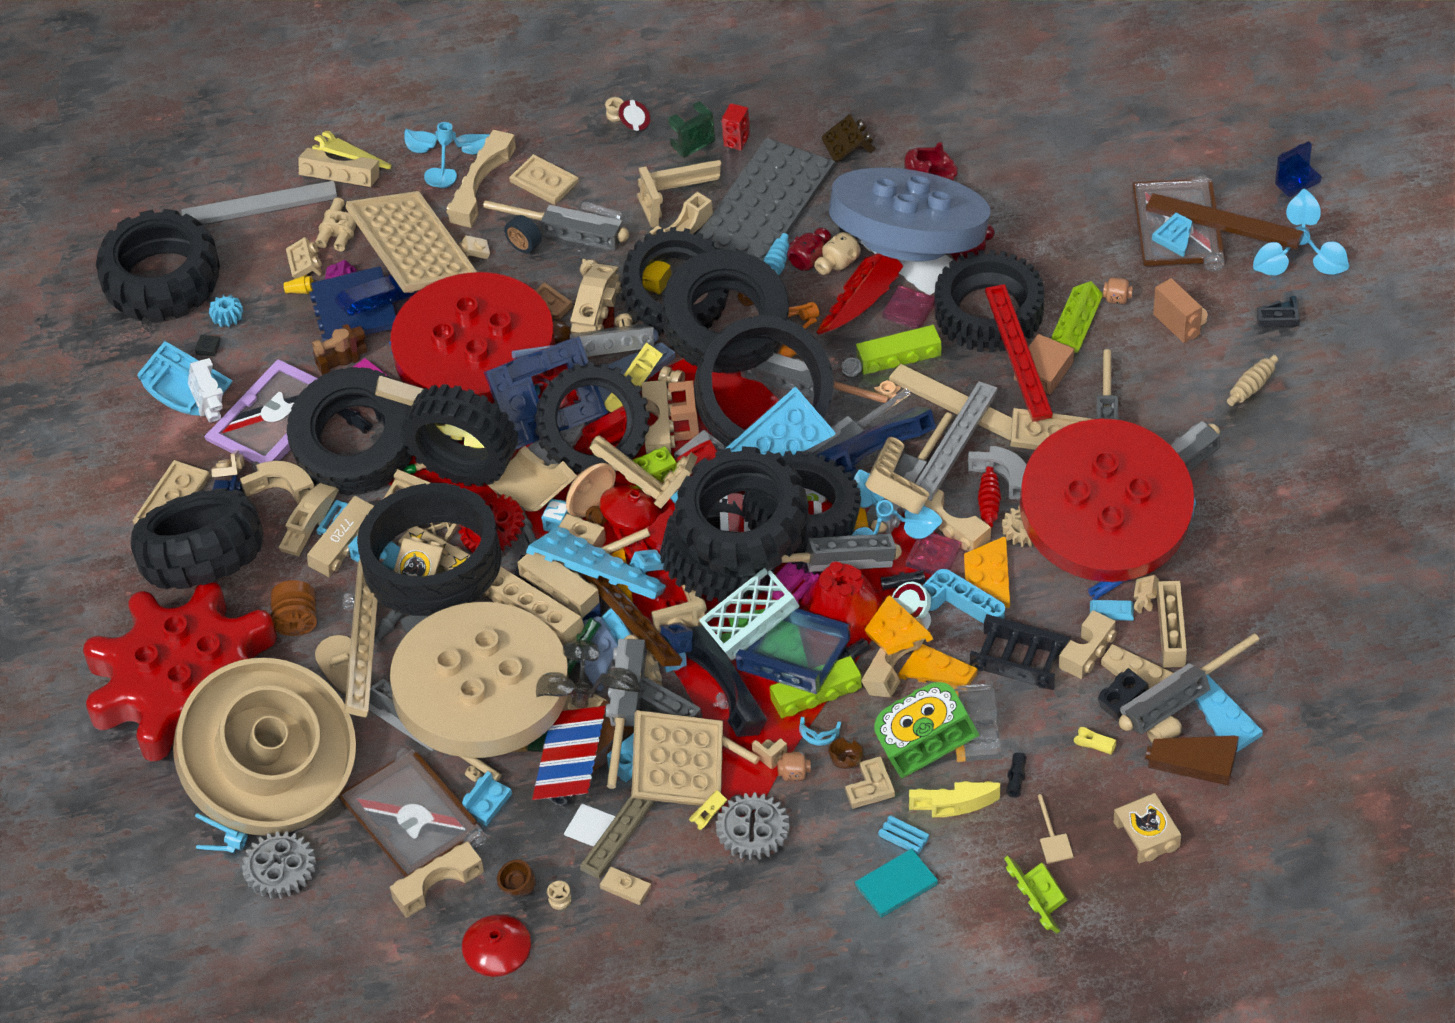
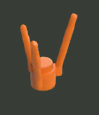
M809 302L804 305L789 307L788 317L799 314L803 321L807 320L802 325L806 329L811 324L817 322L816 317H819L820 313L816 303Z

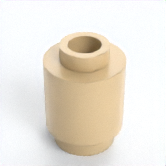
M1170 716L1148 730L1147 735L1152 743L1154 739L1175 738L1181 734L1180 729H1182V726L1176 717Z

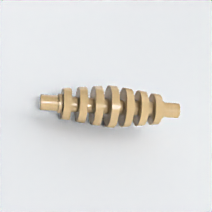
M1272 355L1269 359L1264 358L1248 369L1231 389V396L1227 399V403L1230 406H1233L1236 402L1242 403L1260 390L1275 371V364L1278 362V358Z

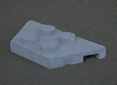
M597 616L593 619L602 624V626L591 640L593 643L586 648L578 662L595 689L601 692L604 688L602 682L607 672L611 674V667L614 666L613 651L614 647H618V641L605 620ZM589 619L583 621L584 627L589 621Z

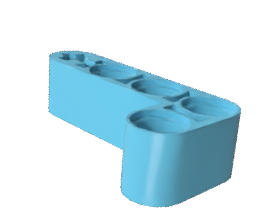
M940 569L936 571L923 585L931 597L929 611L936 610L946 600L983 624L986 614L1005 619V605L1001 601L950 570Z

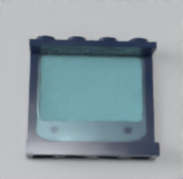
M796 609L752 644L747 651L738 650L736 653L737 670L817 694L850 640L849 624L802 609Z

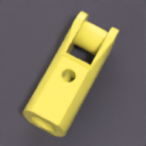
M1085 727L1078 729L1079 734L1074 738V742L1077 745L1093 748L1110 755L1113 754L1117 740L1097 734Z
M716 790L692 814L689 821H694L698 825L697 828L699 830L703 829L716 812L726 803L727 799ZM704 810L708 813L705 818L701 816Z

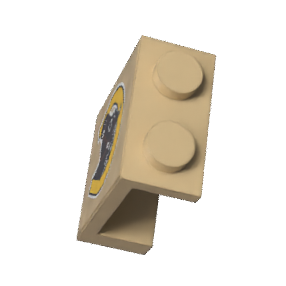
M411 537V540L403 538L394 572L409 576L434 575L437 573L442 555L448 556L449 552L443 549L442 544L431 542L429 545L423 543L424 540Z
M1155 793L1114 809V823L1118 829L1124 827L1138 850L1137 861L1139 864L1145 861H1152L1164 853L1174 852L1180 847L1181 833Z

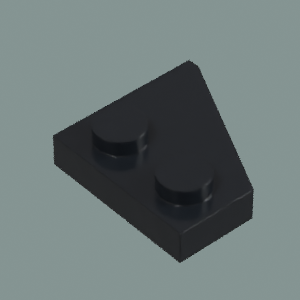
M1291 296L1290 300L1284 303L1276 301L1270 305L1257 308L1258 327L1299 326L1300 318L1296 296Z

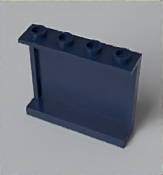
M381 266L311 283L313 291L309 293L312 303L316 302L313 308L315 316L320 317L317 322L319 330L324 331L321 334L323 342L332 338L334 330L343 329L342 326L348 324L351 329L361 326L365 335L389 329L390 331L392 330L396 315Z

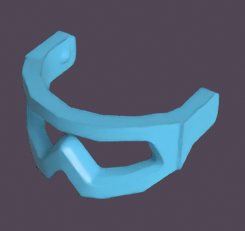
M801 717L799 732L808 743L817 746L827 745L839 737L841 722L837 721L835 729L817 734L804 725L805 717ZM806 732L809 733L810 735H812L814 738H811L810 736H808V735L806 734ZM832 735L828 739L820 740L822 737Z

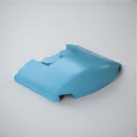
M164 341L139 371L137 377L141 380L145 389L164 405L185 414L200 415L199 408L188 386L190 363L199 360ZM212 369L211 376L217 381L218 388H221L224 394L233 383V380Z

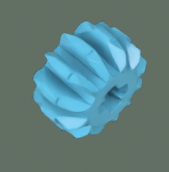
M223 294L222 298L216 297L215 302H210V317L214 324H219L221 328L224 325L230 327V324L237 325V321L242 320L243 306L240 300L234 298L232 294L228 297H225Z

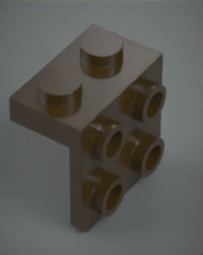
M850 113L822 135V141L835 162L842 160L860 145L869 153L876 150L873 144L874 138L868 131L866 132L867 126L862 119L857 120Z

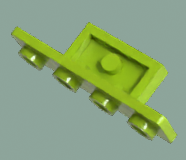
M1007 855L1004 858L1008 864L1006 869L1013 878L1016 877L1019 883L1017 886L1024 895L1027 894L1031 899L1028 901L1031 908L1042 916L1039 919L1046 930L1051 929L1055 933H1059L1061 930L1050 913L1068 900L1043 863H1040L1024 875L1016 861Z

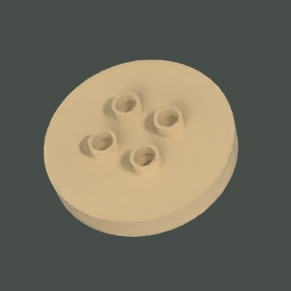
M473 602L455 605L438 611L422 620L400 642L394 654L390 670L393 703L404 727L416 739L430 748L449 755L468 758H485L507 754L532 743L542 736L555 723L562 712L568 694L566 654L555 632L540 618L521 608L494 602Z
M275 658L240 660L211 673L200 682L188 697L181 711L174 737L173 751L177 774L191 800L202 812L216 822L232 830L252 835L267 836V833L275 835L276 832L284 834L285 831L290 833L319 819L333 806L342 793L351 774L356 753V739L350 714L344 713L345 704L337 692L324 679L311 670L298 664Z

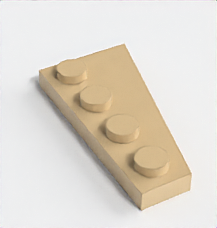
M1113 644L1101 659V665L1115 676L1124 672L1129 667L1148 683L1149 689L1173 674Z

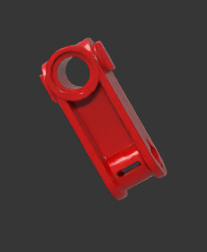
M623 406L582 429V434L587 440L586 447L589 451H592L590 445L596 436H601L610 444L623 438L627 425L626 412Z

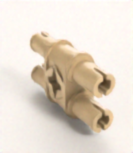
M334 198L330 209L324 213L323 222L319 225L320 232L315 240V244L319 248H326L330 236L337 237L334 248L337 251H344L349 239L354 237V231L358 225L349 212H342L345 204L341 198Z

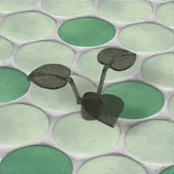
M573 640L564 644L563 654L568 659L581 660L579 682L574 685L572 680L567 679L562 673H545L537 682L536 697L570 695L572 697L571 704L574 707L586 708L589 705V699L593 698L594 692L600 683L611 689L640 692L641 688L636 675L632 671L625 668H611L607 671V674L602 673L591 689L588 683L583 682L585 660L596 661L599 658L600 650L593 642Z

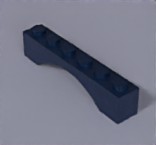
M916 406L818 453L817 456L818 458L820 455L825 456V462L835 461V467L843 466L845 473L853 469L867 455L881 449L888 437H894L903 441L936 429L932 411L928 408Z

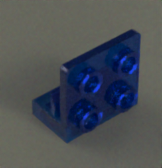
M1310 141L1300 144L1278 156L1275 184L1289 198L1298 194L1302 189H1308L1321 182L1322 176L1310 166L1312 143Z

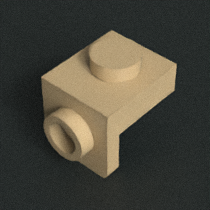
M465 235L462 242L458 244L467 258L468 256L487 259L490 255L488 243L485 239Z

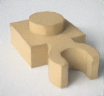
M1155 575L1136 579L1134 598L1137 601L1134 604V609L1139 614L1142 613L1143 607L1148 611L1152 610L1153 604L1151 599L1157 596L1159 581Z

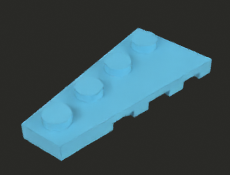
M1206 675L1211 690L1197 698L1195 702L1206 716V721L1214 730L1215 736H1239L1237 752L1262 737L1263 730L1209 675Z

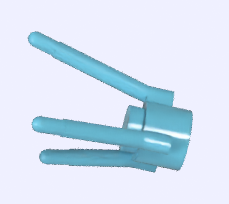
M199 813L195 814L196 818L226 832L224 842L228 845H197V849L235 853L236 849L242 850L245 847L248 837L247 833L232 830Z

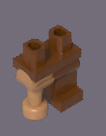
M348 324L342 326L343 329L334 330L332 338L324 342L320 340L312 342L315 364L321 375L330 373L329 369L345 366L352 361L353 363L359 362L358 355L368 352L363 340L365 339V333L361 326L351 329Z

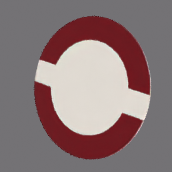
M627 100L620 105L618 115L626 127L639 131L649 125L650 114L643 104L635 100Z

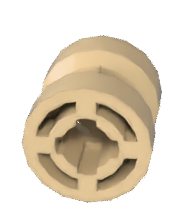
M664 366L660 371L658 381L666 380L667 386L668 383L684 382L685 372L680 370L673 371L672 368Z

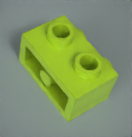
M665 446L632 460L661 483L665 482L663 480L670 471L674 472L677 468L676 461Z

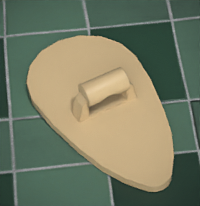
M342 635L330 636L317 646L315 652L316 661L329 682L346 695L351 638Z

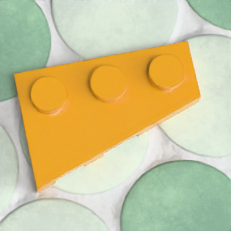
M922 644L919 649L914 650L898 673V677L904 680L906 678L918 679V682L926 683V681L943 682L951 687L967 689L977 675V668Z

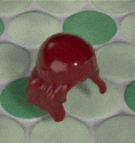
M938 142L935 147H916L909 150L905 155V169L937 175L952 181L958 175V168L954 164V160L944 151L942 142Z

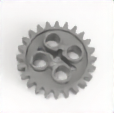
M756 792L753 793L752 798H749L747 793H745L744 799L736 796L735 803L729 800L728 807L722 806V813H718V821H716V832L720 844H724L725 850L731 849L732 855L739 852L740 859L745 854L748 855L749 860H752L753 855H757L758 859H761L762 853L769 857V850L778 852L777 845L784 846V839H788V831H790L789 816L786 815L785 808L781 809V803L777 802L774 804V797L766 800L765 794L757 798ZM755 810L754 841L750 842L752 811Z
M285 831L283 836L276 832L275 837L267 833L266 840L259 837L260 843H251L253 850H246L247 857L242 858L244 865H241L245 881H247L248 887H252L254 893L260 891L262 897L269 893L270 899L275 894H278L279 898L282 899L283 893H287L290 897L291 890L293 889L299 893L298 886L306 887V880H312L311 873L316 871L314 867L316 864L314 850L311 849L310 843H305L304 837L298 839L296 833L289 837L288 831Z

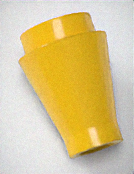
M303 275L284 282V291L286 294H310L309 292L313 291L311 283L314 280L312 276Z

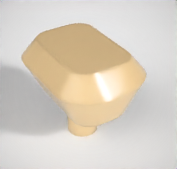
M470 766L467 768L465 775L472 781H477L483 776V773L474 766Z

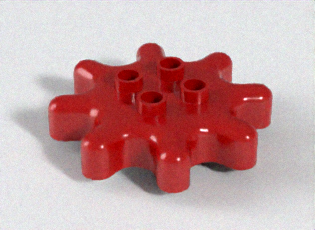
M217 582L198 585L189 602L176 608L161 606L155 597L147 591L136 592L128 601L129 611L134 623L129 632L120 637L93 636L84 643L83 653L89 671L97 676L111 678L109 683L88 695L86 708L92 725L96 729L107 730L127 721L139 723L136 737L142 755L146 760L159 761L168 755L174 742L181 711L188 697L201 681L228 664L254 658L260 652L273 646L277 640L273 619L265 610L258 609L238 618L224 616L227 605L222 588Z

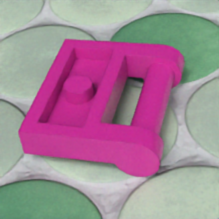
M788 562L777 573L776 577L790 593L803 580H806L792 595L799 604V600L818 578L819 574L813 575L809 571L804 573L803 568L797 570V564ZM773 591L772 597L779 600L785 594L782 591Z

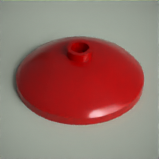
M618 485L607 489L602 494L599 502L600 511L603 516L612 524L626 530L641 531L651 526L662 513V508L654 504L655 498L646 495L642 488L632 485Z
M490 915L479 919L468 928L462 940V953L467 965L475 972L490 977L504 976L516 971L525 963L531 950V938L527 928L519 920L508 915Z

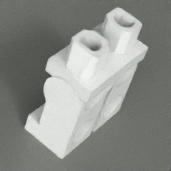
M210 358L190 363L188 386L199 408L200 416L206 415L208 422H214L221 419L219 411L223 406L221 403L223 392L221 388H218L217 381L211 376L213 365Z

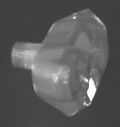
M350 593L345 594L342 598V607L345 609L353 608L355 597Z
M719 692L716 696L717 702L713 703L714 707L728 708L726 696Z

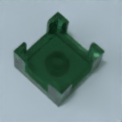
M700 101L693 104V108L699 113L696 117L686 122L677 114L668 118L669 125L678 133V140L670 139L671 146L683 158L715 141L713 113Z

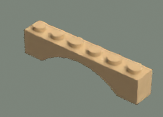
M492 130L490 136L486 137L482 150L478 151L475 162L471 164L467 176H464L462 180V185L456 190L454 199L447 206L446 212L449 215L450 223L472 227L479 215L476 201L477 189L486 175L499 165L510 160L516 149L514 134Z

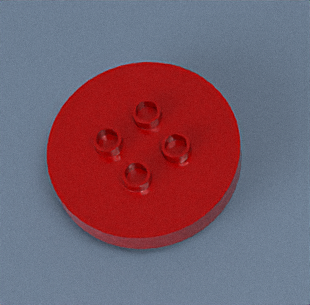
M470 272L437 280L415 293L398 312L392 326L390 341L396 371L403 383L422 389L427 388L428 390L433 385H437L438 388L442 384L449 385L450 388H454L455 385L461 386L462 390L468 391V389L475 391L474 394L480 397L484 395L488 398L487 401L493 404L495 401L484 372L515 360L512 358V351L555 345L552 316L546 302L530 286L501 274Z
M1090 419L1059 429L1047 437L1033 452L1025 467L1019 498L1020 514L1025 531L1034 546L1058 568L1080 578L1093 581H1126L1144 576L1158 569L1177 552L1188 532L1194 506V490L1185 463L1163 438L1134 423L1115 419Z

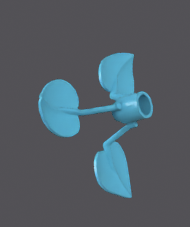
M449 122L439 123L437 131H435L436 135L429 132L405 129V144L413 152L425 153L429 148L435 147L437 140L442 145L441 169L431 168L424 174L427 184L439 188L449 187L457 179L455 170L445 169L446 145H449L454 140L456 146L461 147L464 153L478 154V151L482 150L485 144L486 137L490 136V134H465L456 138V132H453V126Z
M1302 189L1290 201L1286 210L1287 218L1291 223L1295 225L1302 224L1296 228L1304 231V237L1299 245L1309 243L1314 251L1318 253L1313 258V264L1318 271L1324 274H1339L1349 268L1347 253L1341 244L1334 241L1326 242L1319 250L1310 239L1309 229L1305 225H1315L1320 219L1321 211L1316 198L1308 190ZM1278 242L1265 244L1254 258V270L1273 276L1283 273L1289 264L1288 257L1285 254L1290 248L1286 247L1285 250H1282V246Z
M858 470L854 480L858 483L857 488H860L861 491L860 507L868 508L873 504L876 507L878 519L874 532L868 527H861L856 529L851 536L877 534L881 522L889 521L893 516L905 522V532L914 539L928 537L942 524L940 516L926 506H923L919 514L905 510V518H903L897 510H893V504L890 501L884 500V497L866 487L865 483L870 473L863 470Z

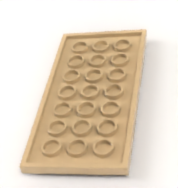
M419 191L346 201L347 211L404 293L421 290L427 285L449 276L477 272Z

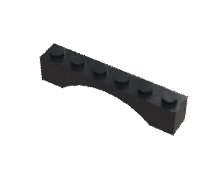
M704 626L688 627L693 630L692 651L685 652L689 659L704 668L722 688L729 705L727 721L737 737L759 735L767 722V718L731 661Z

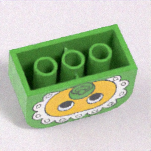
M943 682L928 684L923 688L916 689L912 694L903 699L895 701L879 713L874 724L875 733L901 779L980 736L955 690Z

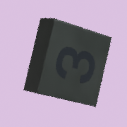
M200 335L195 347V353L198 355L215 356L221 342L220 337Z

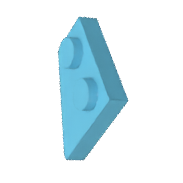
M1175 213L1152 234V240L1184 257L1192 228V221Z

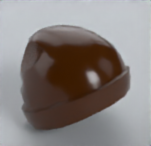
M520 859L504 864L497 875L499 889L503 893L512 896H525L533 891L536 884L532 868Z

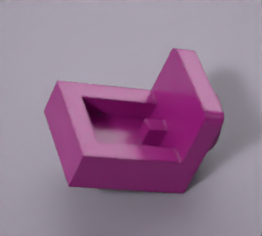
M346 260L327 267L325 279L354 273L357 270Z

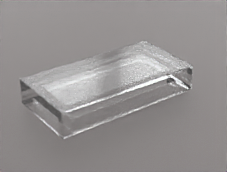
M587 202L582 203L581 209L587 213L623 221L624 215L619 211Z

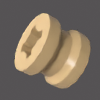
M613 97L605 103L606 116L610 121H620L618 110L624 102L620 98Z
M555 881L549 885L547 894L550 906L557 910L567 908L571 903L569 885L563 881Z

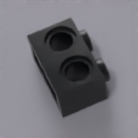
M1128 667L1124 672L1116 676L1114 682L1109 687H1105L1100 692L1098 697L1100 707L1119 722L1122 716L1120 708L1149 690V686L1145 680ZM1130 684L1135 685L1133 688H1126ZM1112 700H1119L1115 704L1110 703Z

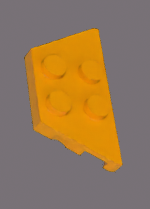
M1001 537L964 553L965 580L1001 601L1006 608H1010L1006 537Z
M890 595L885 599L864 629L867 635L888 655L899 652L902 649L914 647L913 642L925 638L927 642L933 639L930 632Z

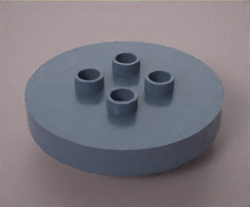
M866 168L850 171L839 176L832 185L828 209L831 219L840 228L860 238L861 242L869 249L887 257L907 261L935 260L945 254L966 251L980 245L985 240L990 217L988 203L970 188L937 175L899 168Z

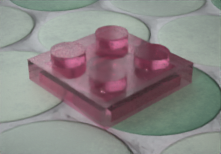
M899 285L883 311V318L914 329L921 328L935 305V297Z
M934 533L926 538L917 539L906 559V567L919 571L923 570V572L932 575L940 569L950 570L961 549V542Z

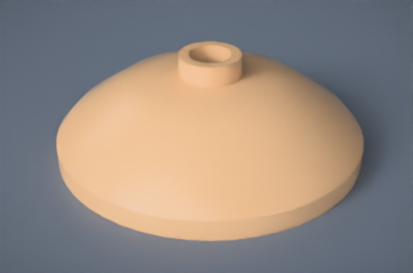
M607 463L595 464L582 471L574 479L566 497V509L571 516L586 517V512L590 507L599 506L602 494L614 486L616 474L615 470L612 469L613 467Z

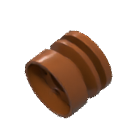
M290 580L277 584L271 590V616L275 630L279 634L285 636L305 635L316 627L317 610L315 608L316 593L314 587L303 581Z

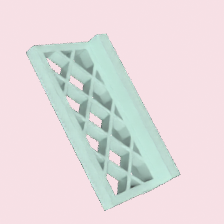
M763 568L699 621L732 661L736 658V653L739 649L746 650L800 606L772 571L767 572L766 568ZM768 574L771 578L770 585L759 586L760 580ZM747 590H754L753 599H743V593ZM759 590L768 591L767 600H757ZM773 591H782L785 594L779 600H772ZM730 604H737L735 613H725L726 607ZM741 604H752L750 614L740 613ZM756 604L766 605L765 611L761 614H755ZM713 617H720L718 627H710L707 622ZM724 618H734L733 627H723ZM739 618H749L748 625L744 628L738 627ZM722 632H732L731 638L723 643L721 641Z

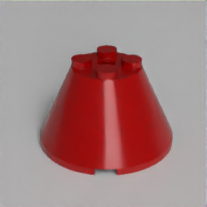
M836 561L832 562L808 588L801 599L799 609L849 624L850 640L846 646H850L851 643H855L861 638H864L866 641L870 639L864 629L881 607L884 599L878 589L859 569ZM805 629L813 639L823 644L837 647L840 642L837 638Z

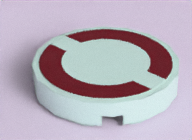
M916 582L902 584L892 596L914 618H925L931 607L930 594L923 585Z

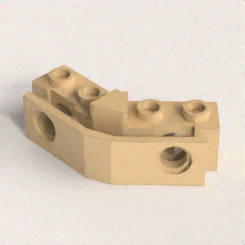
M596 263L584 275L570 320L573 323L571 333L603 329V319H606L608 315L607 306L614 307L616 295L621 292L620 274H616L619 267Z

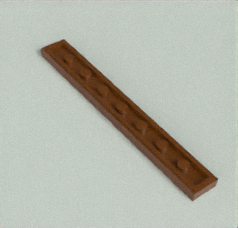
M1155 193L1152 194L1146 205V211L1167 217H1172L1175 213H1178L1195 224L1269 243L1278 242L1281 246L1293 249L1298 248L1304 237V231Z
M581 573L589 583L597 587L598 594L639 640H645L646 648L663 667L681 665L683 659L617 585L610 584V579L598 576L596 579Z

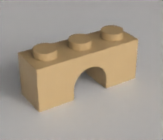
M1092 610L1082 624L1081 638L1088 641V643L1078 644L1070 640L1059 655V668L1080 679L1086 673H1090L1094 667L1095 660L1103 656L1106 645L1114 641L1117 631H1115L1116 621Z

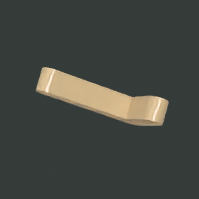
M888 437L865 485L872 492L912 513L919 514L930 495L924 488L894 473V469L904 449V444L894 437Z

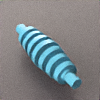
M783 233L780 238L774 241L764 258V262L771 266V269H774L778 275L781 274L785 267L787 252L790 247L788 243L789 235Z

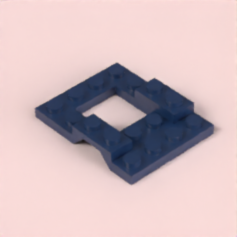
M580 336L530 353L484 372L495 403L499 406L501 412L508 414V421H513L515 425L514 430L518 432V445L516 449L540 439L539 435L536 436L535 429L537 423L534 421L539 398L531 376L565 363L568 369L576 364H580V366L586 365L589 361ZM589 385L575 389L580 402L558 409L557 424L559 431L572 428L607 414L598 386Z

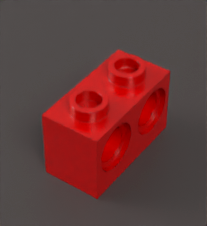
M732 103L728 106L722 117L724 146L738 150L743 149L750 136L748 107Z

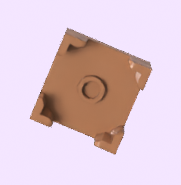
M693 380L668 383L669 392L686 390V402L672 403L671 417L672 421L689 419L690 430L674 432L675 441L693 439L699 434Z

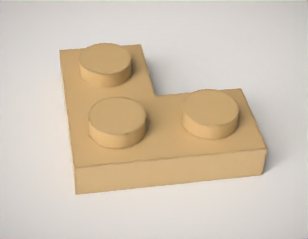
M881 756L860 762L859 767L865 781L845 786V792L852 809L895 797L894 788Z

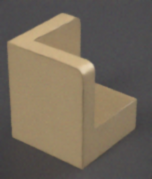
M768 739L761 745L755 740L752 743V750L754 754L760 757V761L770 769H774L778 765V759H781L782 754L787 753V743L779 739L774 744Z

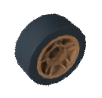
M516 215L504 226L507 240L515 249L522 253H530L542 241L541 232L537 225L526 216Z

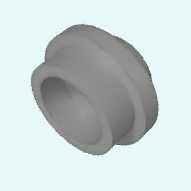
M849 357L842 364V371L847 377L858 375L862 369V363L857 358Z

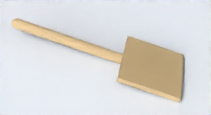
M1039 794L1038 799L1050 837L1040 839L1047 864L1074 858L1067 834L1054 835L1043 796Z

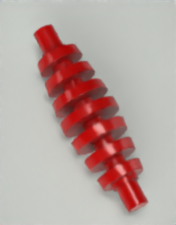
M988 466L986 467V472L981 476L978 504L981 519L992 528L993 522L998 518L1001 492L998 475L994 473L993 467Z

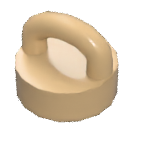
M582 259L580 272L583 277L597 263L595 260Z

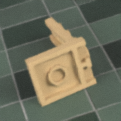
M716 160L649 173L647 167H640L641 179H638L640 193H637V197L651 228L659 226V218L662 217L660 204L663 203L661 192L658 191L720 179L721 161Z
M596 436L590 445L594 455L603 458L613 467L612 469L620 471L629 482L637 484L646 495L655 498L654 504L659 508H662L681 486L686 475L689 476L692 473L691 470L698 458L692 452L687 457L683 456L676 464L677 468L674 472L670 471L663 480L665 482L662 484L601 436Z
M694 590L690 593L684 591L688 600L687 603L652 612L655 629L661 634V625L679 622L686 627L703 626L699 620L705 616L704 612L707 611L704 599L696 597V591Z

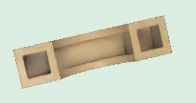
M307 148L298 157L299 175L371 187L379 178V160L360 157L350 161H339L329 158L323 150Z
M696 192L684 202L679 217L671 226L663 229L664 232L670 231V227H676L677 231L683 232L684 228L690 229L689 233L694 234L713 214L712 200ZM657 225L649 233L652 236L656 235L657 229H661V227Z
M666 380L642 382V398L646 397L648 402L646 411H650V413L659 418L654 425L649 427V432L645 436L646 454L664 446L671 454V448H675L674 435H670V432H674L673 421L669 420L672 404H668V401L672 400L671 392L667 388Z
M938 489L932 501H926L924 506L935 511L942 519V524L938 529L947 538L957 542L963 550H974L991 540V527L978 517L956 518L946 513L943 509L944 492Z
M915 618L926 629L921 618ZM925 638L913 642L914 647L902 649L891 655H888L880 648L861 680L868 694L891 698L901 682L894 670L896 662L904 654L919 649Z
M468 841L462 845H457L452 851L435 858L423 868L416 869L406 878L396 881L390 886L392 899L407 918L426 907V893L436 882L444 879H456L467 883L484 873L482 860Z

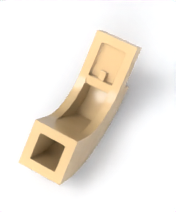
M269 461L257 464V472L240 478L243 492L247 497L268 488L280 487L288 490L293 495L297 504L314 488V484L305 470L285 461Z

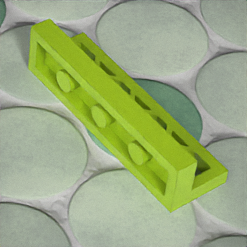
M1092 281L1073 287L1051 337L1054 341L1074 348V353L1079 352L1103 296V293Z

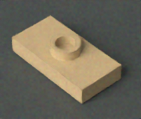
M610 867L600 883V888L641 905L651 889V884Z

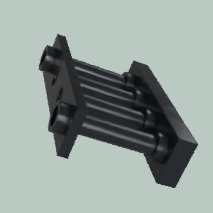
M986 614L984 634H987L980 653L970 652V665L977 668L978 671H986L1036 685L1043 689L1054 690L1055 674L1051 672L1058 655L1061 654L1069 643L1070 637ZM996 637L1008 640L1001 659L988 656ZM1016 643L1029 646L1022 665L1009 661ZM1037 649L1050 652L1043 671L1030 667Z

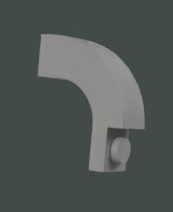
M990 446V452H969L968 471L986 472V467H993L994 473L1003 476L1009 484V499L1020 498L1026 463L1017 454L996 446Z

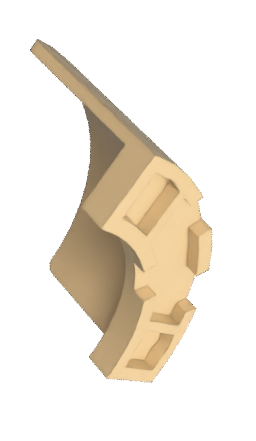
M524 446L509 462L501 478L498 481L494 480L493 484L488 486L500 497L502 494H505L507 498L511 496L520 506L524 507V510L537 511L570 484L577 475L564 461L560 464L544 465V460L537 457Z

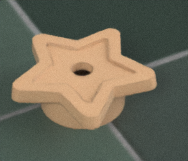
M889 380L882 382L878 387H874L877 393L889 396V399L894 401L897 400L896 393L901 389L900 386H895Z

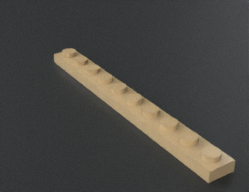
M359 559L344 713L366 717L369 709L377 599L374 597L375 594L370 592L366 584Z

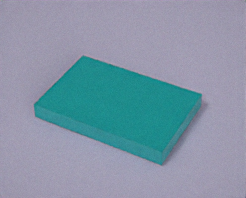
M912 848L855 881L856 888L880 918L938 885L936 877Z

